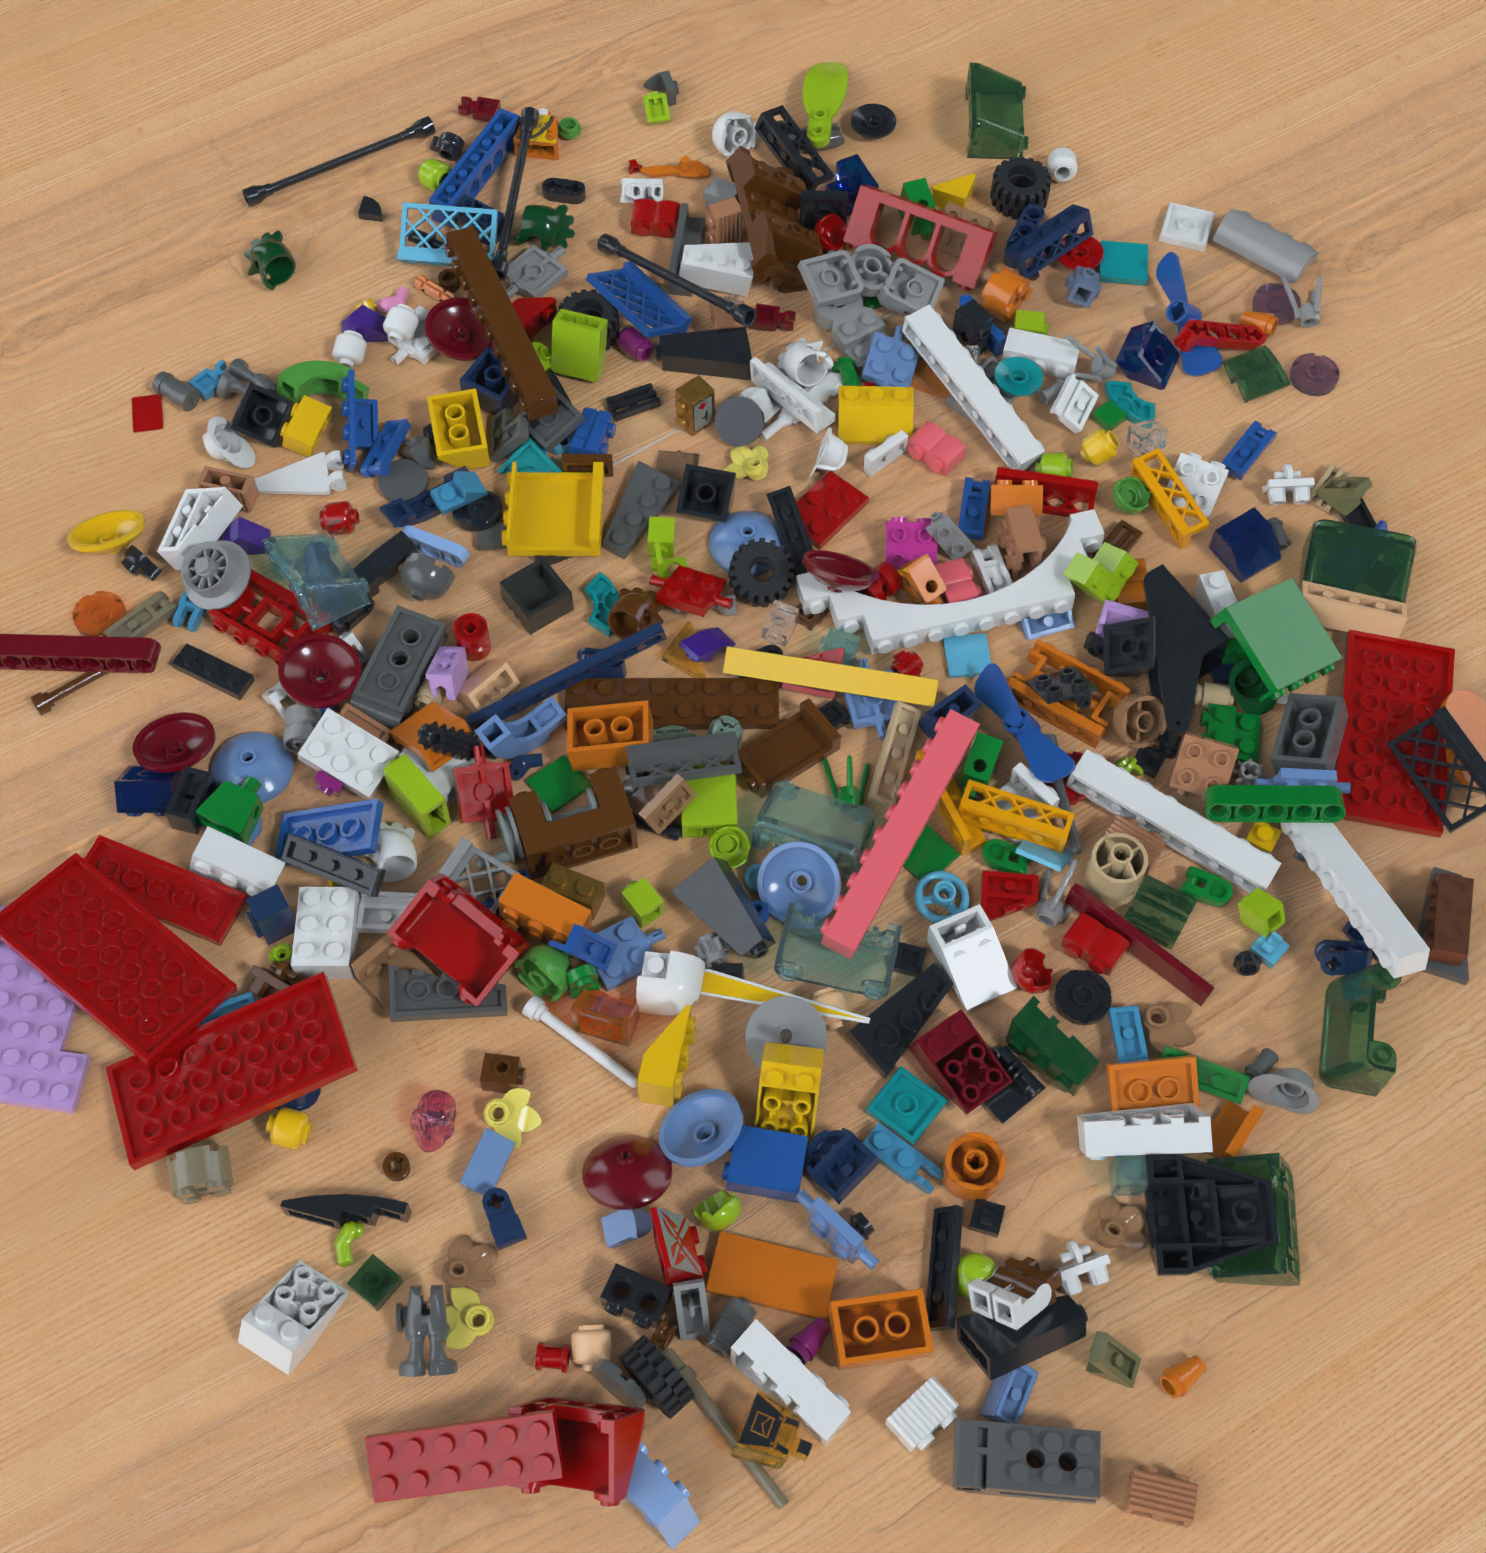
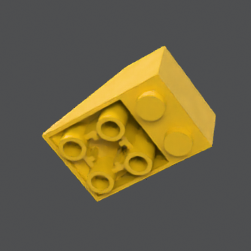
M686 1005L644 1052L637 1080L640 1102L672 1108L676 1098L681 1099L684 1082L682 1081L683 1071L687 1072L690 1061L689 1048L690 1044L693 1045L696 1034V1017L691 1016V1005Z
M765 1042L755 1119L756 1128L808 1136V1143L811 1142L814 1135L824 1049Z

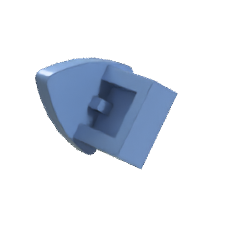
M642 1208L618 1210L601 1218L606 1244L609 1248H616L646 1236L652 1229L651 1217Z

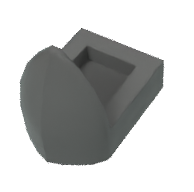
M669 70L654 74L643 84V87L648 90L666 93L668 106L676 105V95L679 94V87L677 81H673Z
M414 435L404 442L406 444L404 447L399 449L404 458H413L421 466L435 469L437 460L436 450L428 436Z

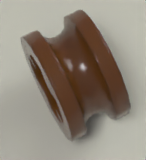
M445 269L439 273L438 281L440 286L452 293L460 288L459 274L455 275L453 269Z
M393 1152L385 1157L382 1168L388 1179L401 1181L409 1175L411 1166L405 1154ZM397 1160L398 1163L403 1161L404 1164L401 1166L402 1171L396 1174L395 1170L392 1173L389 1171L392 1168L391 1163Z
M666 1318L661 1321L651 1337V1341L654 1344L658 1343L662 1351L669 1346L678 1331V1326H670L669 1320Z

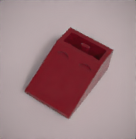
M962 1009L915 1040L908 1047L924 1071L966 1115L1013 1082Z

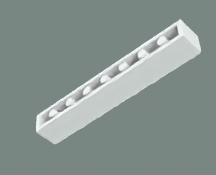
M929 304L906 316L902 332L1008 468L1028 471L1036 466V462H1041V457L1045 453L1042 443L1035 439L1029 431L1027 424L1016 415L1013 406L1001 396L998 387L992 384L986 377L983 368L977 365L971 358L968 349L960 344L953 330L949 329L943 322L941 315L934 311Z
M1088 749L1081 757L1066 783L1067 787L1081 795H1085L1086 798L1116 816L1119 814L1124 818L1131 817L1146 831L1157 832L1162 836L1163 841L1167 842V846L1249 894L1257 887L1265 892L1281 865V862L1275 860L1271 854L1258 850L1244 838L1236 837L1226 831L1222 825L1212 823L1202 817L1198 811L1188 809L1178 803L1174 797L1159 792L1150 783L1135 778L1126 769L1113 765L1106 761L1102 755L1093 753Z
M1280 823L1283 833L1289 836L1297 852L1303 855L1309 868L1320 878L1323 887L1329 890L1334 897L1337 906L1343 909L1349 917L1351 925L1357 928L1363 936L1367 947L1371 948L1377 955L1381 966L1386 968L1393 978L1426 970L1430 948L1333 823Z

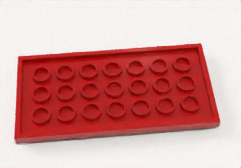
M1349 630L1346 639L1341 697H1344L1348 719L1334 768L1337 772V782H1350L1351 785L1349 794L1342 793L1346 812L1343 819L1438 838L1443 834V823L1387 747V743L1433 716L1435 711L1440 709L1443 700L1452 693L1455 649ZM1432 724L1422 730L1421 739L1437 742L1439 732ZM1404 741L1396 747L1401 754L1413 756L1416 743ZM1419 744L1417 757L1433 760L1436 747ZM1439 747L1436 761L1447 762L1445 748ZM1406 760L1408 764L1411 766L1412 761ZM1415 762L1413 771L1417 776L1429 778L1432 765ZM1435 766L1432 779L1447 781V768ZM1422 782L1427 789L1428 783ZM1431 784L1429 793L1433 798L1445 800L1446 787ZM1438 804L1443 811L1444 805Z
M77 853L69 857L0 911V940L148 1067L155 1063L237 991V985Z
M324 971L192 1029L150 1067L136 1055L106 1067L129 1166L134 1171L358 1071L328 977Z

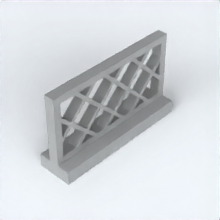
M462 837L438 874L442 873L456 883L469 880L470 894L475 898L493 894L494 904L489 910L496 914L499 910L498 901L507 885L494 888L492 875L504 872L512 877L515 872H518L476 848L471 841ZM475 856L486 862V871L470 873L469 864ZM489 864L494 866L495 869H490ZM489 876L491 889L474 892L472 879ZM500 892H501V894L499 895V897L496 898V893H500Z

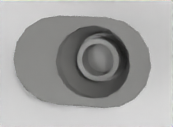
M1296 1068L1280 1069L1273 1074H1261L1249 1081L1248 1090L1259 1101L1296 1114H1309L1318 1109L1320 1101L1314 1091V1083L1310 1076L1302 1070Z

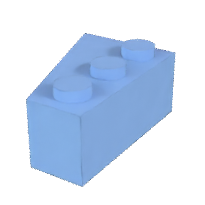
M640 1441L626 1499L633 1503L645 1516V1520L651 1527L654 1526L662 1534L665 1543L673 1550L700 1523V1520L687 1499L691 1495L679 1480L673 1483L667 1477L670 1472L658 1459L652 1462L646 1456L650 1452Z

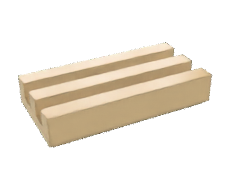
M1331 463L1310 493L1309 503L1328 513L1333 507L1323 503L1324 500L1321 498L1317 500L1315 498L1317 496L1316 490L1326 483L1331 474L1334 477L1354 476L1351 472L1349 474L1344 473L1345 469L1342 467L1338 470L1335 468L1336 464Z

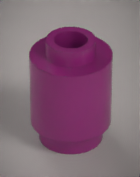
M624 328L618 335V346L634 360L644 362L653 353L654 347L651 345V341L636 328Z

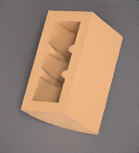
M491 659L463 683L457 697L469 710L475 713L501 700L519 685L520 681L507 662Z

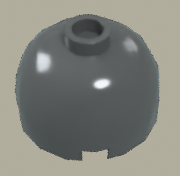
M411 553L410 556H407L402 566L401 581L410 592L409 596L423 602L424 599L435 600L445 595L455 578L454 573L444 564L442 568L434 564L436 560L429 556Z

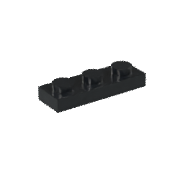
M186 643L172 662L174 669L238 700L242 699L255 681L252 674Z

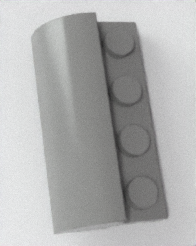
M1233 208L1224 217L1212 239L1280 277L1285 276L1288 281L1294 284L1303 277L1306 269L1316 261L1319 252L1313 250L1311 245L1300 243L1294 240L1290 234L1273 229L1271 224L1256 220L1250 213L1236 211Z

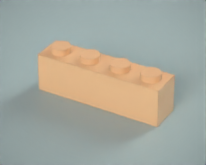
M1302 581L1300 587L1301 593L1322 626L1329 630L1344 632L1355 630L1400 638L1408 619L1407 603L1308 581Z

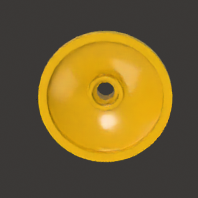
M125 509L105 512L75 526L69 532L67 540L72 549L81 553L95 555L115 554L131 544L141 534L145 527V519L142 513L135 510Z

